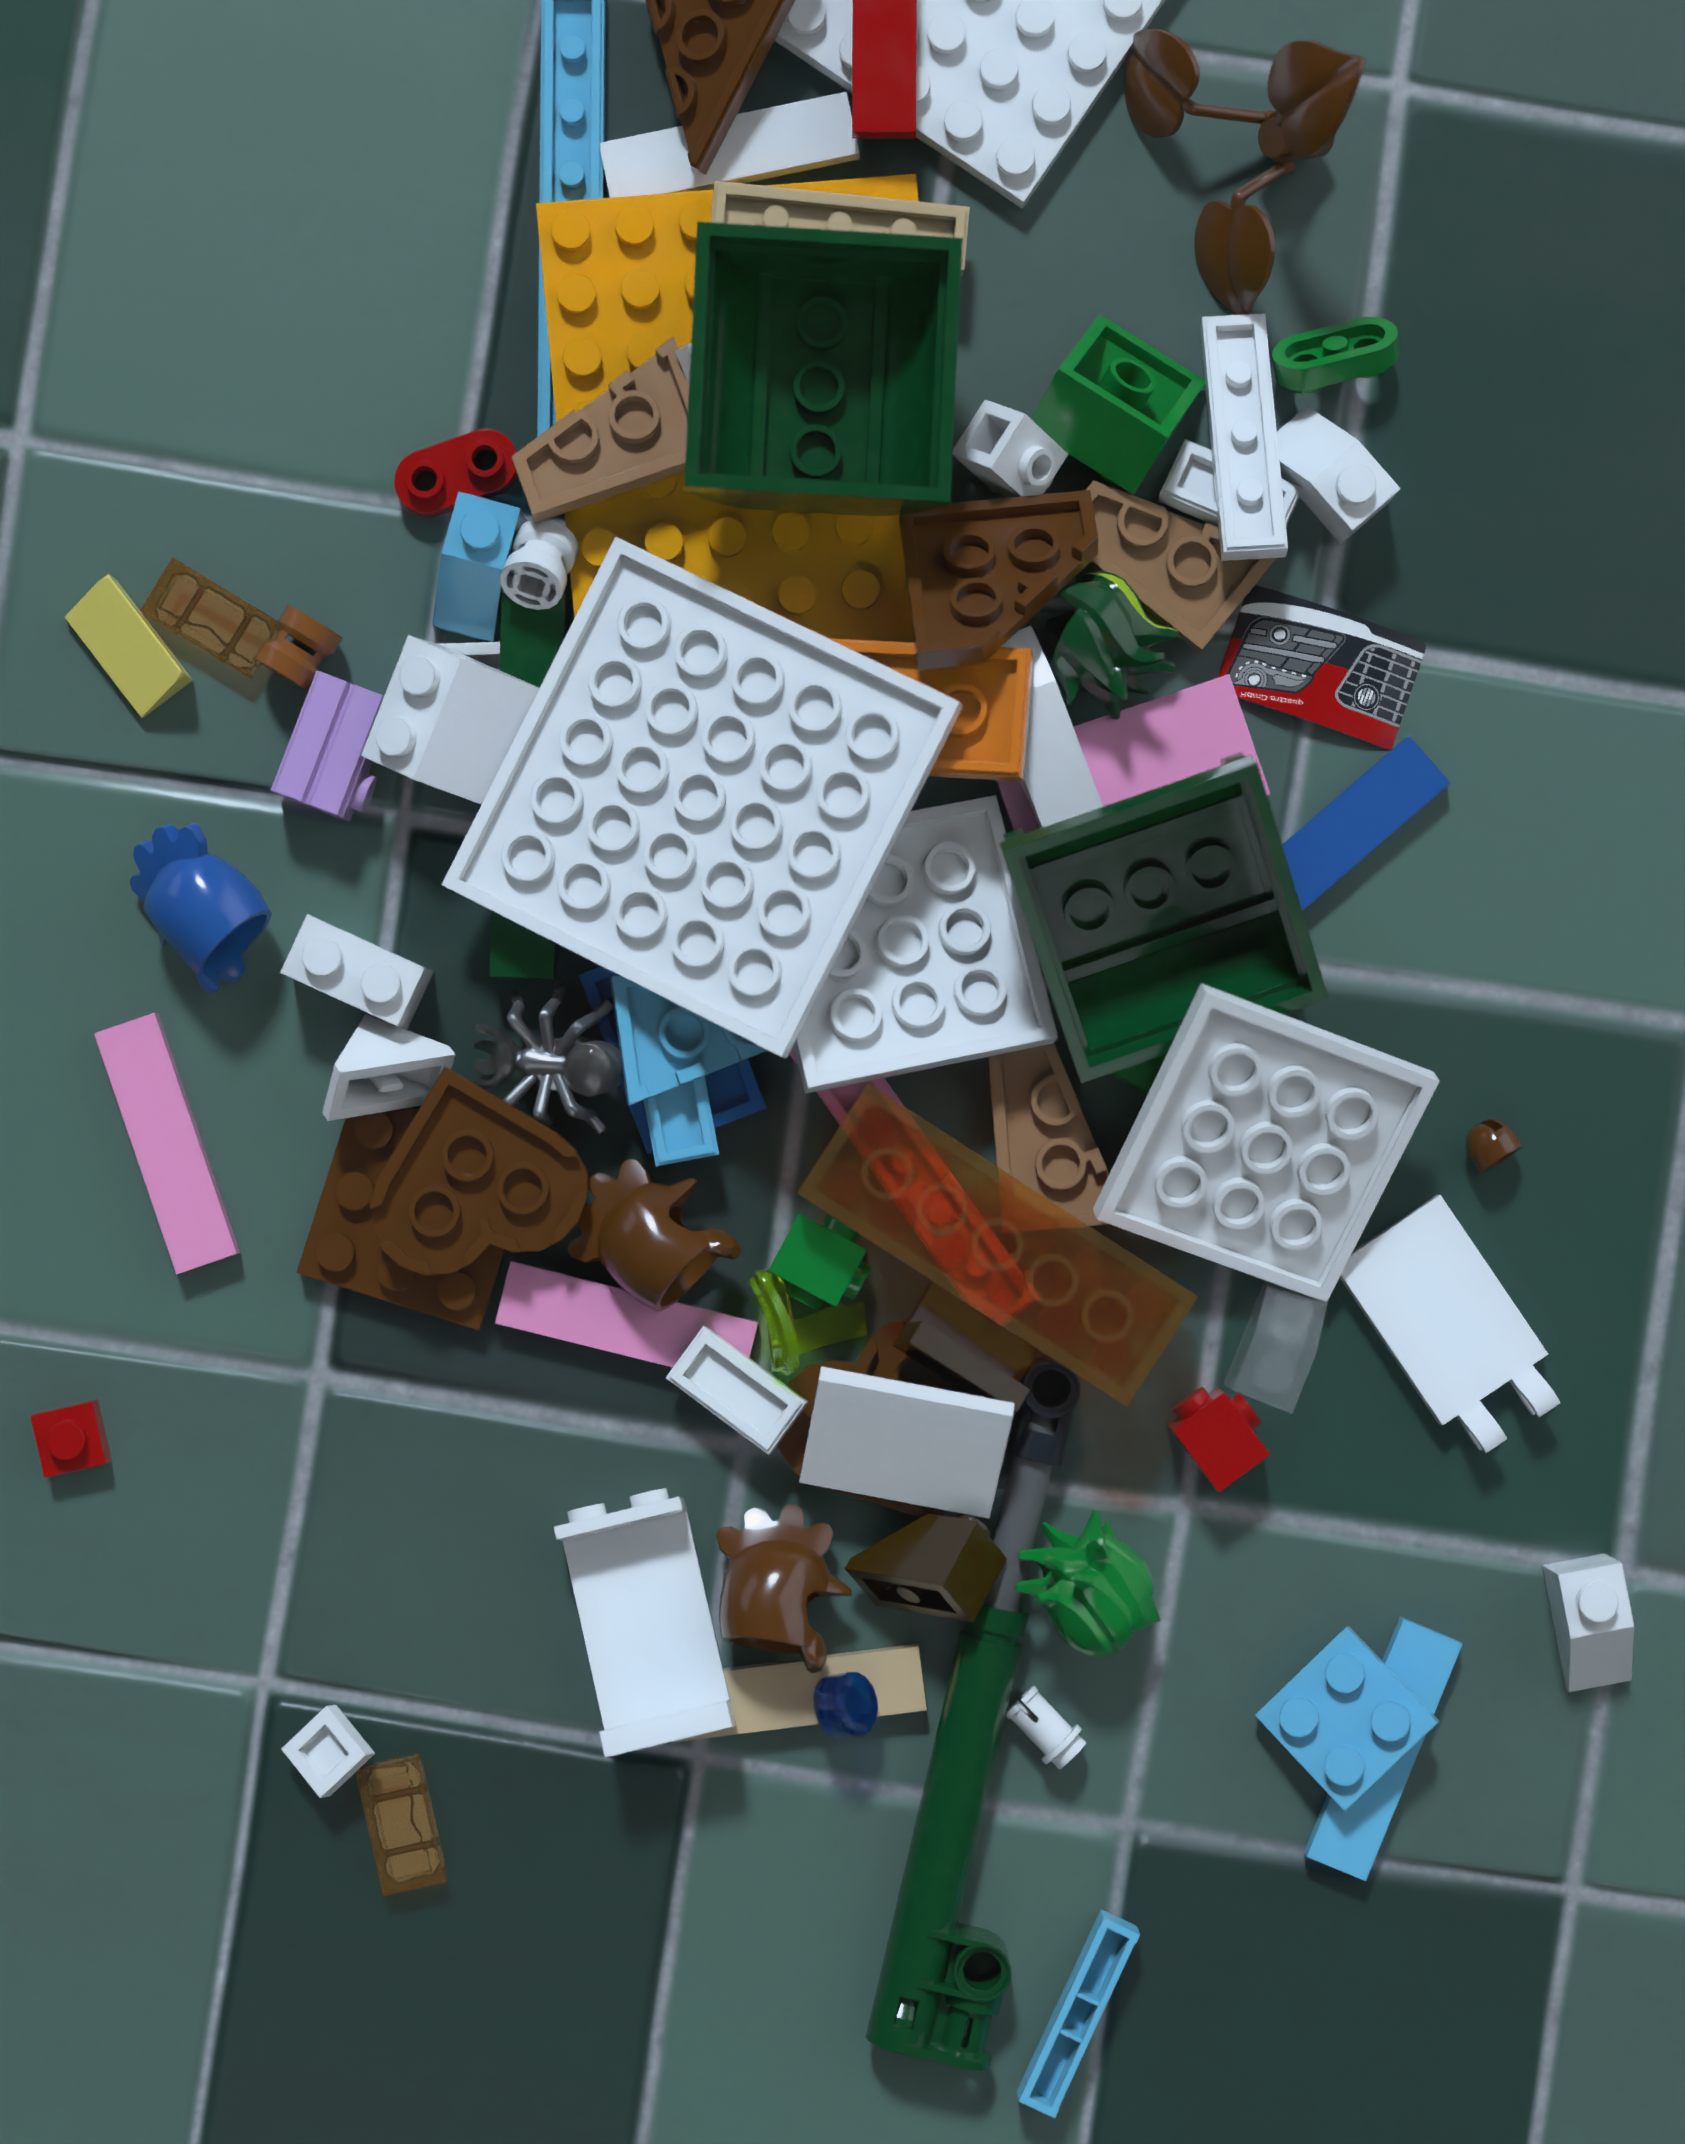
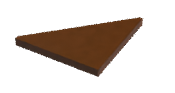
M646 0L655 34L659 37L667 67L665 72L676 114L681 120L689 149L687 154L689 162L698 172L704 175L707 174L795 0Z

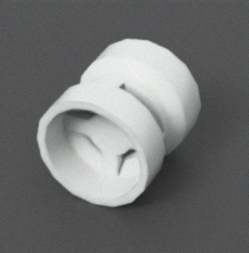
M530 519L523 523L512 544V554L506 560L500 575V584L505 594L515 603L536 610L549 609L558 604L567 584V574H569L574 566L578 555V542L574 534L566 526L554 520L546 519L534 523V520Z

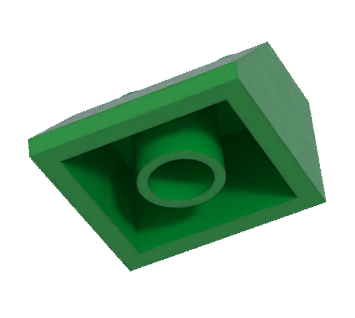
M1099 314L1056 371L1030 419L1064 451L1094 469L1101 479L1109 484L1121 486L1134 495L1205 385V380Z

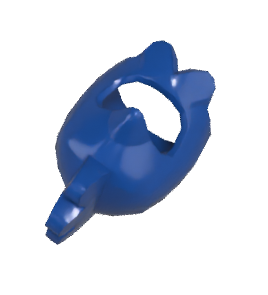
M190 823L178 830L174 825L167 824L156 828L152 835V841L146 840L134 847L133 857L140 872L133 875L129 880L131 889L141 900L145 901L143 909L159 931L162 947L169 943L194 971L202 989L208 994L218 992L220 987L219 979L236 982L242 978L245 971L242 954L265 929L272 913L260 891L243 873L231 863L208 853L207 840L200 826Z

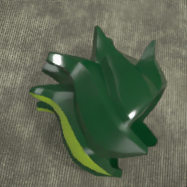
M1105 571L1076 575V584L1066 586L1057 593V596L1076 608L1075 612L1048 619L1045 625L1047 630L1059 638L1050 668L1054 677L1066 692L1068 705L1075 699L1078 690L1081 692L1086 691L1101 700L1111 718L1117 720L1120 718V699L1126 703L1128 701V691L1139 694L1151 693L1150 686L1142 681L1138 675L1173 673L1176 663L1165 659V652L1155 653L1148 647L1176 638L1178 630L1156 625L1149 620L1137 594L1125 579Z

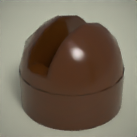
M1496 1119L1484 1120L1481 1124L1474 1125L1466 1137V1149L1469 1158L1480 1174L1500 1164L1523 1148L1514 1131L1504 1122Z

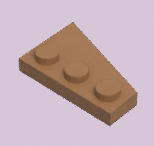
M674 336L655 349L656 355L633 372L629 373L627 370L609 383V389L579 412L573 410L511 456L534 523L685 472L689 383L675 352L678 347Z
M1094 480L1086 489L1091 492L1098 532V555L1089 565L1097 571L1114 573L1125 579L1137 594L1142 607L1166 627L1178 630V637L1198 653L1204 649L1277 559L1221 561L1218 527L1208 523L1204 525L1166 511V507Z
M1054 1043L989 1056L988 1069L1001 1232L1108 1225V1223L1096 1219L1093 1207L1109 1174Z

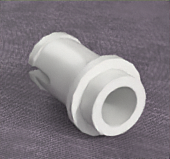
M1032 1686L1022 1695L1021 1701L1038 1718H1035L1019 1700L1007 1710L1006 1717L1008 1719L1011 1718L1045 1754L1041 1759L1045 1765L1052 1762L1060 1770L1086 1745L1084 1739L1079 1735L1082 1728L1078 1724L1071 1727L1040 1695L1038 1689Z

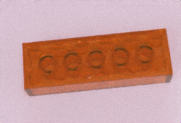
M870 1084L866 1085L797 1192L800 1196L1126 1407L1198 1298V1296Z

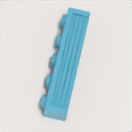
M1100 1910L1018 2086V2102L1056 2118L1060 2104L1123 1968L1139 1939L1140 1933L1136 1925L1109 1912Z

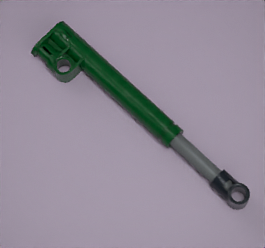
M1047 1356L1033 1360L1020 1382L1030 1390L1018 1412H1014L1005 1450L1006 1453L1012 1455V1460L993 1537V1542L1007 1560L974 1622L962 1621L965 1623L964 1630H961L959 1633L866 2033V2039L882 2049L969 2070L983 2071L991 2067L993 2057L985 2051L992 2016L1000 2013L1004 1992L1011 1980V1964L1004 1941L994 1932L958 1923L1022 1650L1020 1640L1025 1636L1030 1612L1020 1608L1023 1593L1015 1591L1014 1587L1016 1583L1026 1581L1031 1560L1018 1559V1552L1034 1549L1053 1465L1060 1466L1062 1464L1074 1408L1080 1397V1382L1077 1374L1065 1361ZM1046 1370L1062 1372L1067 1381V1390L1064 1396L1058 1402L1052 1404H1044L1037 1401L1032 1392L1035 1378ZM987 1952L994 1955L999 1961L996 1970L984 1978L969 1975L963 1966L972 1954ZM970 2018L966 2036L963 2037L967 2020Z

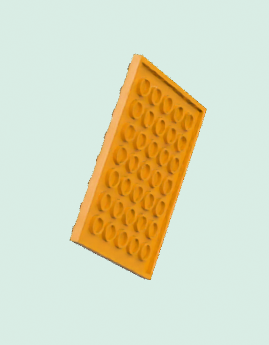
M916 174L766 185L919 202ZM714 190L536 203L556 423L573 410L579 412L606 392L609 389L608 384L627 370L629 373L633 372L656 355L655 349L674 336L678 349L691 343L697 221L711 222ZM685 472L565 513L566 527L574 534L578 542V555L570 571L574 619L614 538L617 537L826 638L914 643L899 528V515L876 517L755 510L723 505L702 499L690 492H684Z

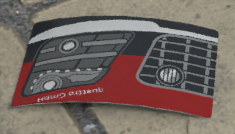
M1255 585L1244 598L1217 678L1230 674L1237 698L1317 723L1390 750L1393 747L1426 644L1405 634L1342 611Z

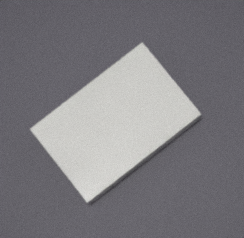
M821 1366L799 1483L989 1519L1013 1419L1014 1403Z

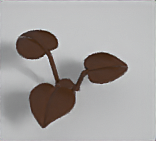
M1140 30L1133 35L1132 48L1125 58L1124 93L1128 112L1135 125L1143 133L1153 138L1174 135L1182 125L1184 111L1193 116L1261 124L1258 131L1259 147L1265 156L1275 161V166L1234 192L1231 204L1218 200L1207 203L1198 218L1194 238L1197 265L1213 295L1223 305L1239 315L1252 314L1253 305L1265 288L1271 275L1276 243L1274 231L1266 215L1258 207L1245 205L1250 196L1282 175L1293 174L1295 172V161L1321 158L1330 152L1334 144L1335 134L1340 128L1355 96L1366 59L1359 55L1338 51L1313 40L1292 41L1279 50L1269 72L1268 97L1276 111L1260 112L1204 105L1190 98L1199 83L1200 68L1189 46L1181 38L1165 30Z

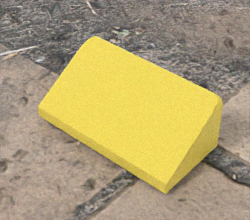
M107 574L100 579L65 616V619L141 718L146 717L193 681L119 582L111 575Z

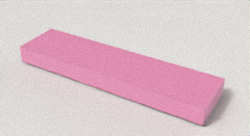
M151 1013L94 1033L176 1274H181L241 1253L159 1013Z
M510 1261L495 1324L674 1367L703 1326L709 1327L750 1358L759 1321L678 1301L667 1309L655 1311L638 1302L621 1287Z

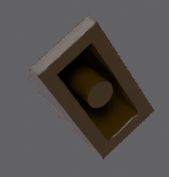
M926 1514L851 1557L845 1570L875 1606L973 1623L1007 1558L989 1537L991 1533L988 1527L978 1519L965 1514H959L956 1518Z

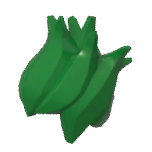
M1097 1510L1092 1511L1080 1537L1064 1533L1044 1521L1042 1522L1041 1529L1052 1548L1028 1549L1018 1552V1559L1036 1562L1042 1568L1044 1578L1018 1582L1015 1584V1591L1034 1595L1037 1602L1044 1606L1051 1624L1063 1640L1080 1653L1095 1659L1114 1657L1115 1653L1118 1654L1125 1647L1134 1631L1147 1629L1161 1621L1152 1599L1153 1579L1145 1558L1126 1543L1116 1538L1109 1521H1105L1102 1527L1099 1511Z

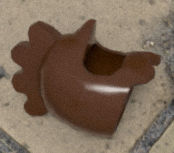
M627 1159L621 1165L618 1179H614L607 1174L598 1173L589 1180L588 1188L595 1197L594 1202L586 1204L581 1220L576 1225L582 1231L581 1236L570 1242L568 1252L572 1258L584 1263L599 1260L609 1275L623 1290L655 1311H662L673 1305L691 1290L707 1273L718 1257L734 1260L739 1257L741 1248L736 1239L722 1229L708 1228L701 1231H690L684 1225L682 1210L698 1183L696 1179H685L669 1186L652 1183L648 1171L638 1160Z
M793 1504L786 1505L781 1511L779 1520L775 1522L771 1520L764 1509L755 1507L746 1511L744 1515V1529L738 1530L732 1526H723L718 1530L716 1537L719 1549L730 1559L720 1595L719 1623L721 1639L723 1641L757 1650L801 1655L808 1672H821L827 1658V1646L821 1634L815 1632L809 1625L806 1607L814 1598L852 1596L851 1589L830 1573L823 1558L831 1547L834 1535L833 1529L829 1524L819 1523L806 1528L802 1509Z

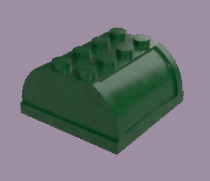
M697 221L684 492H690L697 497L715 503L744 509L876 517L906 515L929 511L938 507H948L951 494L963 238Z
M1242 752L1221 758V766L1025 834L1022 828L1003 834L1004 841L999 844L1081 1083L1167 1054L1201 983L1281 1014L1329 999L1258 763L1253 755L1245 757Z

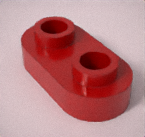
M493 429L475 430L407 455L396 469L394 476L395 491L402 504L413 514L427 518L437 517L453 511L458 491L489 499L510 489L518 477L511 457L517 451L510 439L501 432ZM489 450L497 454V462L493 468L480 470L475 467V458L480 452ZM424 471L433 472L437 476L436 485L429 491H419L415 488L416 477Z

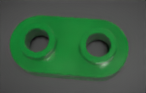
M1363 317L1289 336L1281 340L1272 351L1275 380L1282 387L1290 389L1295 393L1310 394L1328 385L1356 378L1379 376L1386 369L1393 366L1399 358L1398 329L1389 320L1379 317Z

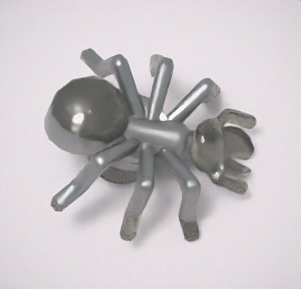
M556 983L551 999L539 1013L543 1043L540 1045L522 1020L521 1016L525 1011L522 993L518 989L510 992L512 1008L507 1015V1021L527 1047L525 1049H518L517 1045L511 1039H507L503 1031L498 1027L484 1024L476 1025L475 1031L477 1033L493 1036L495 1040L484 1039L474 1044V1048L485 1051L492 1057L476 1059L473 1061V1065L480 1074H494L495 1076L491 1080L475 1079L472 1082L483 1089H494L505 1078L511 1077L517 1070H522L526 1076L503 1099L505 1102L519 1109L518 1101L539 1079L540 1085L533 1109L535 1120L557 1132L554 1117L547 1113L551 1090L558 1091L567 1114L585 1120L598 1134H605L608 1132L607 1124L595 1111L579 1105L574 1099L571 1090L577 1094L590 1097L610 1092L620 1086L624 1080L620 1050L613 1044L604 1041H591L581 1035L585 1030L599 1023L614 1009L613 998L605 999L592 1012L576 1020L562 1038H555L552 1023L555 1011L562 1005L566 992V985L564 983Z

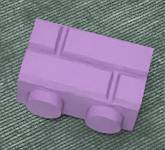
M316 671L271 791L281 797L347 822L351 821L355 810L364 813L373 796L377 777L369 774L373 761L361 756L384 695Z

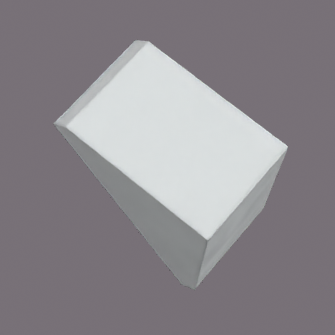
M365 1014L334 1065L322 1113L327 1121L421 1106L443 1068H452L455 1053L448 1045Z

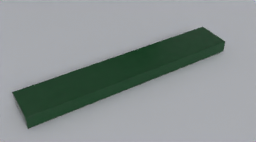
M502 593L500 671L539 688L541 687L566 637V595H562L558 604L553 607L536 610L523 607L515 603L505 593ZM492 911L489 977L555 979L557 943Z

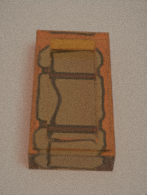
M175 558L171 559L140 610L145 616L251 680L261 666V663L255 660V657L263 644L273 641L280 631L277 620Z
M417 1753L359 1768L355 1773L383 1896L446 1882L448 1874L421 1754Z

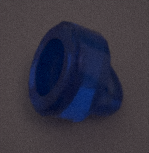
M858 1672L839 1673L823 1677L817 1682L813 1694L814 1711L818 1723L825 1734L831 1738H853L864 1736L871 1731L876 1722L878 1702L872 1684L864 1675Z

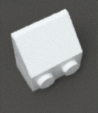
M408 635L361 756L411 779L482 805L540 688L447 647Z

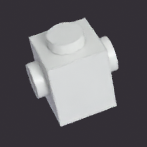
M984 400L954 447L952 455L994 493L1010 498L1044 494L1068 456V453L1025 413Z

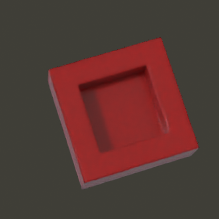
M98 1399L30 1416L44 1478L103 1465L112 1461Z

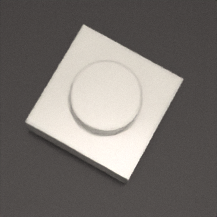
M329 1705L322 1709L281 1748L319 1798L331 1796L375 1754L337 1705Z

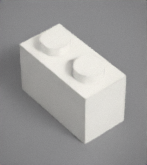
M307 914L280 973L397 1027L408 1029L434 971Z

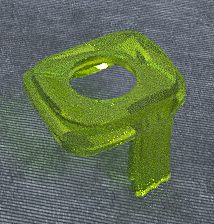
M768 1268L755 1270L754 1275L747 1280V1284L760 1304L767 1324L772 1373L780 1371L788 1376L797 1371L800 1354L826 1345L867 1335L864 1301L846 1306L841 1302L838 1303L837 1307L831 1306L801 1319L793 1320L790 1296L785 1293L787 1287L779 1276L768 1271Z

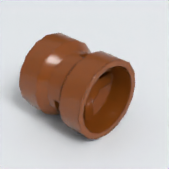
M287 605L278 620L280 631L273 641L263 644L255 660L308 692L321 661L324 657L335 653L343 638L291 605ZM290 636L315 652L314 656L287 641L286 638Z

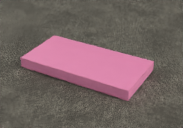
M1230 674L1121 710L1120 718L1117 720L1112 719L1109 714L1073 727L1103 806L1221 766V758L1242 752L1245 757L1253 755L1258 763L1267 796L1270 795ZM995 780L1012 831L1022 828L1025 834L1040 829L1020 781Z

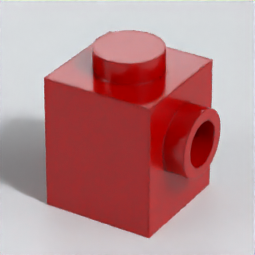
M1200 1387L1183 1398L1172 1409L1177 1417L1168 1423L1167 1426L1210 1485L1218 1493L1271 1455L1253 1431L1262 1424L1261 1420L1239 1392L1232 1398H1229L1218 1387L1209 1394L1204 1387Z

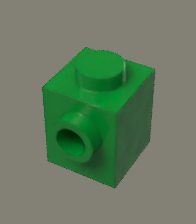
M799 1212L768 1271L790 1282L785 1292L786 1294L819 1311L824 1301L837 1307L843 1295L854 1300L872 1266L861 1261L867 1251L865 1247L856 1243L861 1231L827 1214L823 1223L820 1224Z

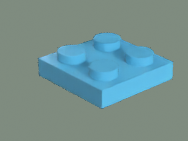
M1350 1626L1341 1631L1255 1714L1262 1724L1344 1811L1351 1807L1440 1722Z

